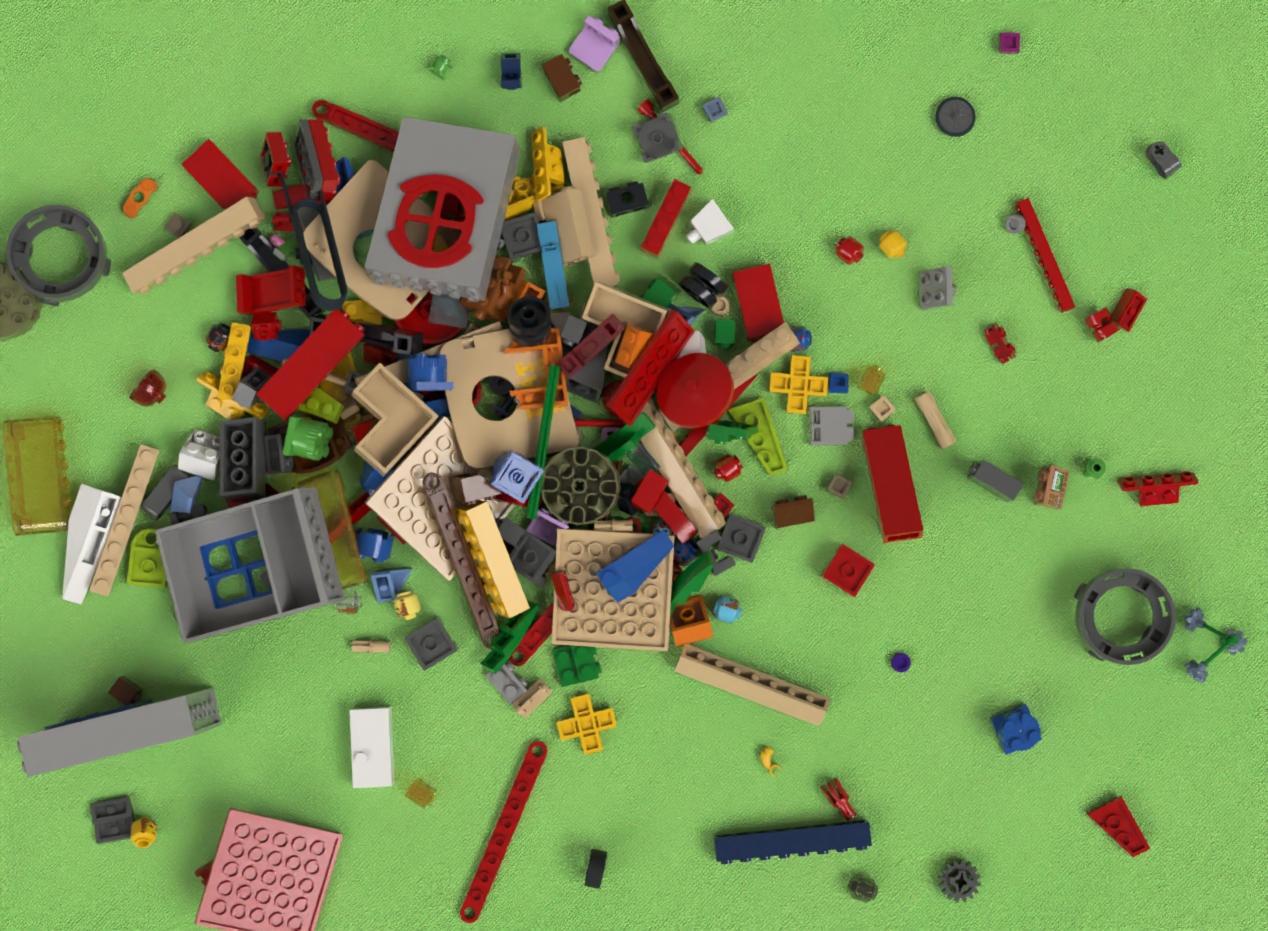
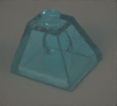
M432 294L428 322L466 329L469 310L459 304L462 297L455 299L447 294Z

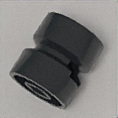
M489 377V387L497 396H509L510 391L514 389V386L502 377Z

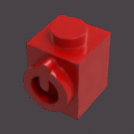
M277 312L253 314L251 326L254 339L262 341L278 339L279 331H282V321L278 319Z

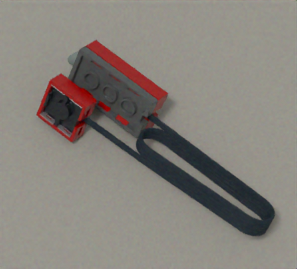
M300 119L293 145L307 199L298 201L294 206V210H292L285 183L287 168L291 165L290 155H287V142L283 140L282 132H266L260 158L267 187L283 186L312 299L319 308L334 311L342 307L347 295V285L326 205L336 196V187L340 184V175L336 173V160L331 154L332 144L328 142V129L324 127L323 119ZM301 207H311L317 210L322 218L341 293L339 299H328L321 295L318 290L297 210Z

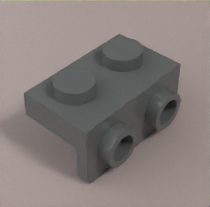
M286 434L264 436L268 474L292 472L293 458L282 453Z

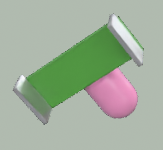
M295 233L287 241L277 234L269 237L270 244L275 247L273 254L281 261H284L285 257L298 247Z

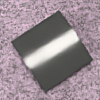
M130 797L91 804L92 823L95 824L96 844L131 839V825L135 818Z

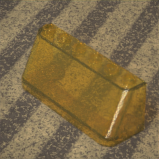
M61 417L5 420L3 423L12 526L16 536L68 532V520L72 501L71 497L68 496L70 481L66 477L68 462L64 457L66 442L62 437L64 423Z
M334 470L294 482L295 486L292 487V490L305 487L317 488L342 589L345 590L368 584L365 565L362 564L344 492L346 489L341 471Z

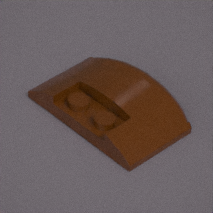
M308 413L301 415L310 417L312 420L327 423L329 427L333 428V435L329 439V454L326 458L322 457V459L316 461L299 456H291L294 463L292 472L304 474L324 469L338 461L350 449L352 444L341 416L337 424ZM289 420L268 428L269 435L286 434Z

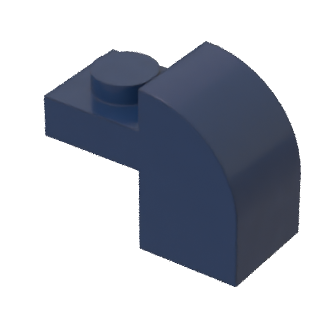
M501 53V88L507 90L522 88L520 53Z

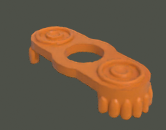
M150 178L143 179L137 188L131 191L129 198L123 205V212L128 218H136L138 211L147 204L151 194L157 191L158 184L156 181ZM137 192L144 194V200L140 203L134 200V195Z

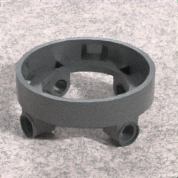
M48 205L32 210L16 223L7 241L6 257L13 277L29 293L40 298L42 303L59 306V302L83 296L98 283L102 275L108 276L110 272L111 260L107 258L106 244L101 232L89 217L68 206ZM44 214L45 220L36 223L30 229L28 228L27 224L29 222L32 223ZM88 226L91 232L93 233L94 237L97 236V243L95 242V239L93 238L92 234L86 229ZM52 227H60L68 231L78 232L84 238L88 247V262L85 269L77 278L67 283L53 284L43 281L35 275L29 263L33 253V240L41 232ZM21 268V269H22V272L24 273V275L26 276V278H27L31 283H29L28 285H26V284L22 281V280H24V277L21 275L20 271L17 270V269Z
M1136 569L1109 570L1094 577L1088 584L1082 583L1074 595V598L1078 600L1075 611L1078 633L1084 644L1088 647V653L1100 661L1106 660L1124 665L1146 662L1157 656L1166 647L1174 632L1176 614L1173 600L1165 586L1146 572ZM1121 573L1123 574V577L1113 578V579H1109V580H1107V581L1104 580L1105 578H1107V577H1109V576H1110V578H1112V577H1116V576H1121ZM1119 586H1128L1143 594L1149 601L1153 613L1152 625H1149L1144 631L1142 640L1129 646H1117L1106 641L1099 634L1094 622V610L1099 598L1106 591ZM1159 597H1164L1165 599L1163 603L1168 616L1163 617ZM1142 651L1143 657L1137 655L1130 657L1131 660H1124L1123 655L1136 654Z

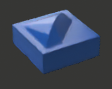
M829 373L828 393L848 394V374Z

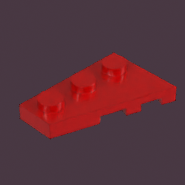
M1122 796L1087 812V815L1100 825L1132 857L1151 849Z

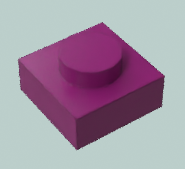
M1000 33L999 53L1018 54L1020 52V33Z

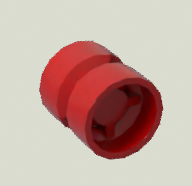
M1107 307L1084 319L1089 329L1094 330L1092 334L1097 343L1120 330L1115 321L1110 320L1111 314Z

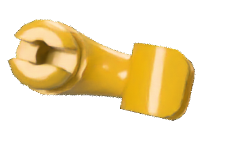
M765 746L760 754L761 762L772 776H776L772 773V768L778 767L780 770L781 768L777 764H771L770 759L774 751L770 747Z

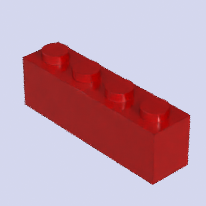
M676 179L673 180L641 245L642 252L657 259L659 258L691 192V186Z

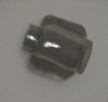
M856 875L854 879H850L847 889L850 891L852 899L868 903L875 899L878 885H876L873 878Z

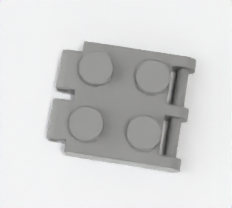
M847 406L808 407V411H810V424H808V428H810L811 435L809 445H848L847 441H854V427H847V424H854L853 410H847ZM814 411H815V414H816V415H815L816 424H814ZM814 428H816V441H814Z

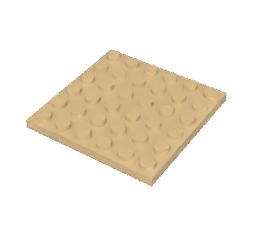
M442 416L364 503L447 581H450L456 572L422 483L423 478L431 472L442 476L453 507L456 508L462 504H460V501L453 500L448 477L470 473L480 475L490 482L493 478V468L474 469L465 463L453 425L445 416ZM435 477L430 479L428 483L431 488L437 485ZM478 499L488 502L496 525L515 506L514 504L496 499Z
M558 528L555 572L562 570L566 572L575 608L573 611H562L554 588L552 644L668 651L674 547L634 594L617 603L596 574L597 570L655 534ZM667 534L674 544L675 535Z

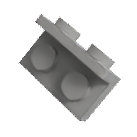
M507 661L496 674L489 672L485 676L511 705L528 690L526 687L528 683L522 676L517 677L513 672L515 668Z

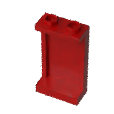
M210 139L203 143L181 164L224 210L245 197L256 199L259 190Z
M770 264L732 272L746 329L747 341L752 340V343L758 342L784 323Z
M290 265L289 269L251 276L244 274L236 275L237 313L253 315L254 313L305 306L304 268Z

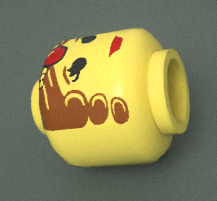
M411 590L396 594L397 597L393 600L397 616L405 617V620L415 618L416 613L421 610L417 594L411 593Z

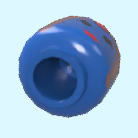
M804 326L790 328L800 342L799 345L790 351L807 350L809 345H812L810 330H807Z
M689 539L684 544L678 540L674 544L673 564L675 566L679 564L682 567H686L696 559L698 548L692 540Z

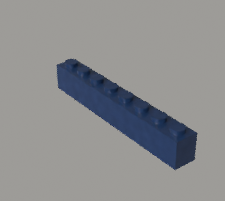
M868 820L714 835L716 861L721 862V864H730L732 860L739 859L740 862L752 861L751 858L769 860L771 856L789 858L790 854L808 856L809 852L827 854L829 853L828 850L847 852L848 848L866 850L867 846H872Z

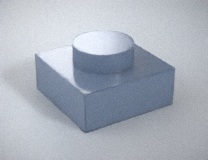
M720 97L702 105L710 123L728 115Z

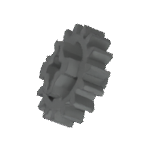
M953 859L952 865L946 862V870L941 868L940 870L943 872V875L938 876L942 880L938 886L944 887L941 892L944 895L948 893L947 898L949 900L954 897L957 903L960 898L964 902H966V897L968 896L973 899L972 893L979 892L976 886H981V883L977 881L981 876L975 874L978 869L976 867L971 868L972 864L969 861L965 865L963 859H960L959 863ZM965 869L970 872L972 878L966 877ZM961 877L963 879V882H959L958 885L955 881L959 880ZM947 883L953 885V892L948 888Z

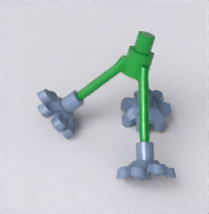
M1197 607L1195 610L1192 609L1190 611V616L1186 615L1184 617V621L1188 622L1184 628L1189 631H1195L1197 627L1206 628L1220 636L1221 647L1205 661L1198 664L1196 660H1191L1184 665L1188 669L1187 674L1189 676L1194 675L1195 681L1198 682L1200 680L1201 683H1204L1208 676V672L1205 669L1223 650L1230 649L1231 655H1235L1236 650L1241 653L1244 652L1245 648L1242 645L1247 644L1248 640L1247 638H1242L1243 632L1240 630L1235 634L1230 629L1225 634L1207 625L1202 620L1204 618L1202 610Z

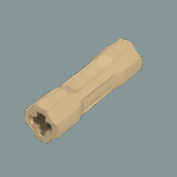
M928 391L915 398L921 412L924 413L941 449L957 442L940 413L931 392Z

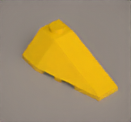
M534 175L528 178L514 177L504 222L518 218L534 208L533 203L538 202L535 197ZM550 183L551 193L559 192L564 188V184L559 186Z

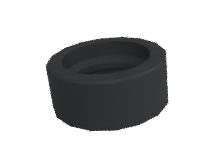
M592 849L585 886L600 889L607 852Z

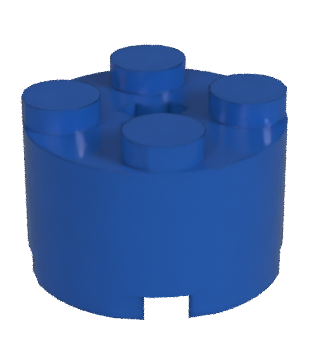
M361 527L356 528L352 548L353 557L364 559L365 556L372 557V561L383 562L390 558L394 540L393 534L389 535V532L368 528L367 532L362 531L363 528Z

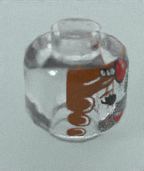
M354 589L343 590L345 601L334 603V610H337L341 615L356 614L359 607H362V596H358L357 591Z

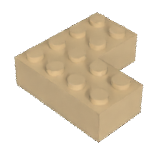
M598 281L594 284L582 319L600 325L614 313L625 327L627 322H630L656 333L671 310ZM625 329L615 338L604 366L605 370L622 377H626L631 370L615 362Z
M381 363L367 375L353 390L351 395L379 420L375 427L355 447L354 451L384 477L439 417Z

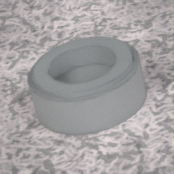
M1020 214L1010 215L1005 221L1007 231L1013 234L1022 232L1026 225L1024 217Z

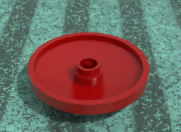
M429 291L408 316L401 320H393L396 328L423 333L422 345L438 346L454 339L461 332L467 319L468 309L459 304L462 297L455 299L447 294L434 295ZM411 293L406 300L411 304L417 296Z
M691 353L678 358L665 369L657 386V401L661 411L672 423L684 428H700L715 422L728 409L734 394V381L729 369L720 359L707 353Z

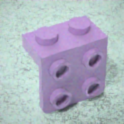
M588 15L584 21L585 27L569 48V54L595 72H600L620 44V36H618L619 33L611 27L609 29L606 28L597 17L592 18Z
M540 508L537 512V518L532 519L526 531L557 547V529H569V523L563 522L559 518H552V514L549 511Z

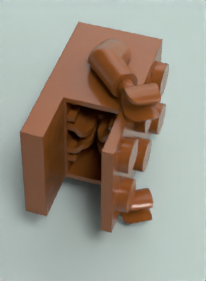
M496 255L485 301L473 302L462 297L459 304L473 312L475 319L484 321V318H489L505 323L507 311L514 302L527 270L523 267L511 265L510 258Z

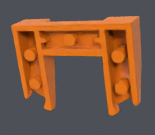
M551 328L549 338L543 344L535 347H525L513 341L511 348H505V354L542 351L546 385L549 366L556 365L563 358L559 328ZM561 369L559 371L554 407L568 406L566 379ZM546 387L510 391L511 397H517L521 403L520 410L543 409Z

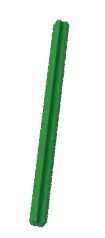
M556 365L549 366L534 463L542 469L545 467L560 367ZM543 473L529 495L526 514L528 519L537 518Z

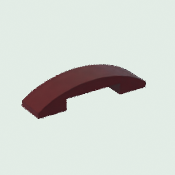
M612 313L556 365L560 367L568 379L571 378L626 327Z

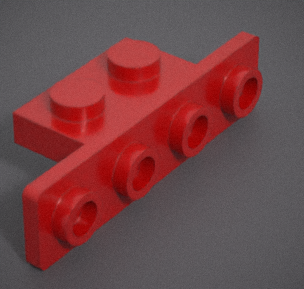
M1188 471L1177 474L1164 473L1155 476L1125 477L1117 480L1122 491L1139 490L1138 503L1140 506L1179 503L1180 486L1198 485L1199 482L1195 474Z

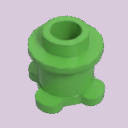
M441 55V57L436 56V61L432 66L429 65L428 68L429 71L444 80V74L449 68H452L450 65L451 60L444 55Z
M1086 459L1084 461V477L1088 478L1091 476L1098 479L1105 473L1106 466L1101 459ZM1094 465L1097 466V471L1093 469Z

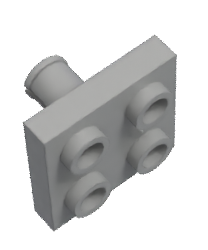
M946 266L920 271L921 310L953 305V296H955L957 290H952V288L956 289L957 286L952 284V267Z

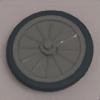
M951 97L944 100L938 106L935 119L937 126L944 134L959 137L967 134L973 128L976 115L973 106L967 100L960 97Z

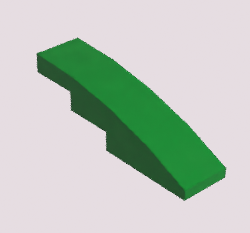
M706 551L693 561L673 582L670 617L677 604L685 605L691 592H700L714 566L709 551Z
M527 600L529 609L511 618H506L500 625L502 632L490 644L493 650L480 663L484 669L496 674L506 663L528 630L537 612V604Z

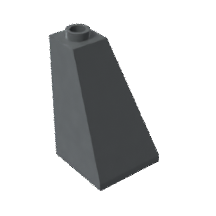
M589 321L581 342L599 325ZM607 346L571 378L568 379L566 376L568 392L597 404L599 403L604 385Z

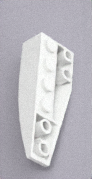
M81 483L68 520L62 599L82 604L121 500L120 495Z

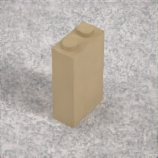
M564 187L561 189V192H553L550 196L543 199L542 208L546 218L545 222L556 221L563 266H571L594 257L595 254L581 190Z

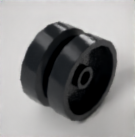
M694 262L689 269L692 277L684 276L679 282V286L694 300L712 309L717 303V298L714 294L722 296L728 286L708 268L698 262Z
M529 296L519 298L510 305L507 311L509 334L512 340L525 347H535L543 344L551 334L550 309L546 302L540 298Z

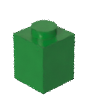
M716 320L715 345H719L720 349H730V346L735 344V321Z

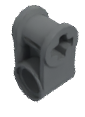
M1157 141L1146 149L1147 159L1162 178L1167 179L1182 167L1180 160L1164 142Z

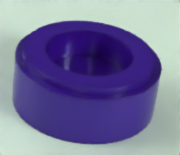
M897 653L891 658V666L895 671L905 672L910 668L911 661L906 654Z

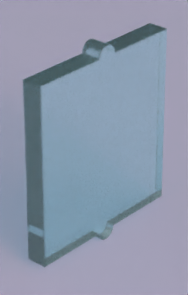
M640 442L637 443L639 446L633 452L629 453L627 451L625 453L644 476L649 469L656 472L661 467Z

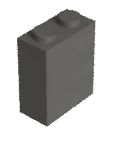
M985 460L973 462L967 471L969 473L968 479L1006 502L1014 501L1024 485Z

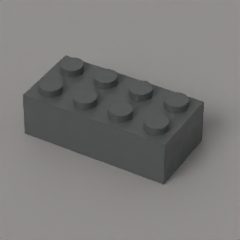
M257 417L220 421V496L229 501L266 497V453L264 444L266 423Z

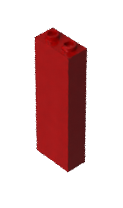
M343 309L332 311L256 393L260 399L285 421L293 415L366 336L363 333L365 329L359 323L355 322L353 324L348 320L350 315Z
M887 425L883 428L871 427L863 430L862 443L883 543L922 538L924 529L901 425Z

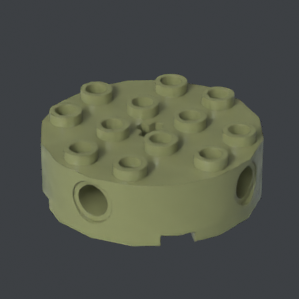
M0 263V300H2L0 304V340L7 341L17 338L22 334L24 335L33 328L40 317L42 302L40 298L29 293L17 282L8 264ZM17 269V270L20 271L21 275L24 277V280H22V281H23L26 285H28L29 283H31V282L26 278V276L24 275V273L22 272V270H21V269Z
M586 447L568 448L553 456L544 468L541 486L542 499L549 511L561 521L575 525L594 523L607 516L617 504L621 490L619 473L613 462L600 451ZM578 482H584V483H585V484L583 485L584 490H583V489H579V490L577 489L578 486H579V485H578Z

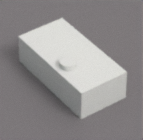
M392 707L350 709L353 788L393 786L395 784Z

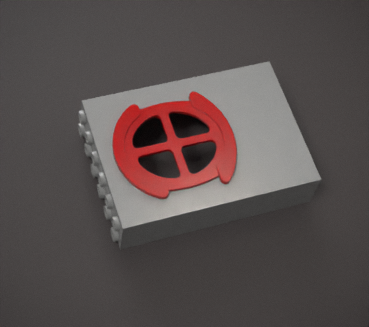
M408 117L402 118L364 267L375 284H391L399 289L408 287L416 292L425 290L430 291L434 295H441L442 293L455 299L464 297L473 302L485 301L521 152L516 135ZM429 191L438 192L432 216L409 213L410 206L418 197ZM451 193L461 201L465 211V220L463 222L440 218L446 194ZM407 221L430 225L424 249H416L409 242L405 231V223ZM442 226L462 231L459 239L451 247L442 252L432 251L438 227Z

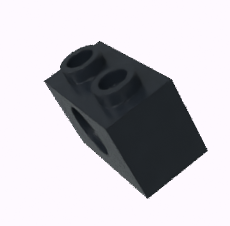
M638 181L627 184V187L621 189L619 186L610 188L609 192H606L612 218L649 208L643 183H638ZM628 194L632 197V200L625 203L621 199L622 196Z

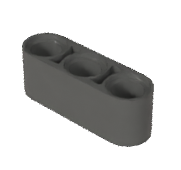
M177 465L172 466L144 501L141 509L155 520H158L171 505L174 482L190 478L191 476L178 469Z

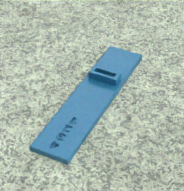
M556 221L537 224L550 309L569 307Z

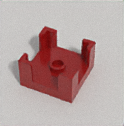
M840 544L835 556L820 577L836 585L848 595L856 597L875 564L844 544Z

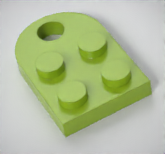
M157 529L142 530L133 538L127 585L167 588L166 572L161 561L159 545L157 542L150 544L147 540L150 533L156 535L155 530Z

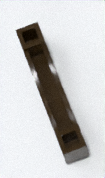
M621 0L608 7V15L662 113L678 105L679 96L653 56L626 1Z

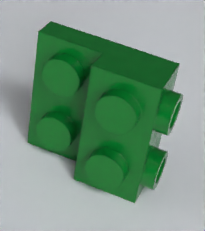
M720 420L708 426L706 436L708 439L714 440L715 444L724 445L726 442H732L734 439L745 440V438H750L751 435L758 433V426Z
M568 645L552 650L561 687L598 679L599 674L602 673L599 662L595 663L594 655L597 654L595 647Z

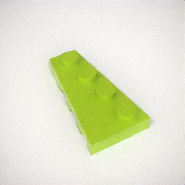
M318 387L297 410L337 424L345 406Z
M765 397L728 409L736 422L758 426V433L751 435L747 440L768 474L773 476L788 471L789 469Z

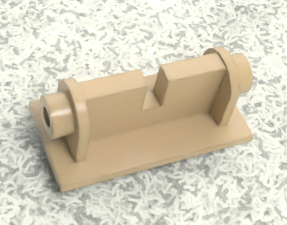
M539 678L512 705L519 715L526 718L553 691Z

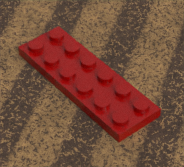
M673 309L606 405L629 426L633 424L656 390L665 369L677 359L695 332L685 319Z

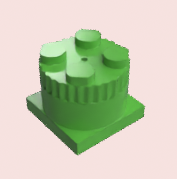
M290 416L282 452L283 455L299 456L319 461L322 457L326 458L329 454L328 443L333 435V428L329 427L327 423L312 420L310 417Z

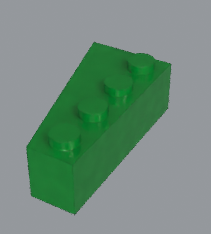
M660 277L657 280L654 278L647 286L649 288L645 295L642 293L639 297L668 308L672 302L671 299L675 295L678 296L681 290L665 277Z

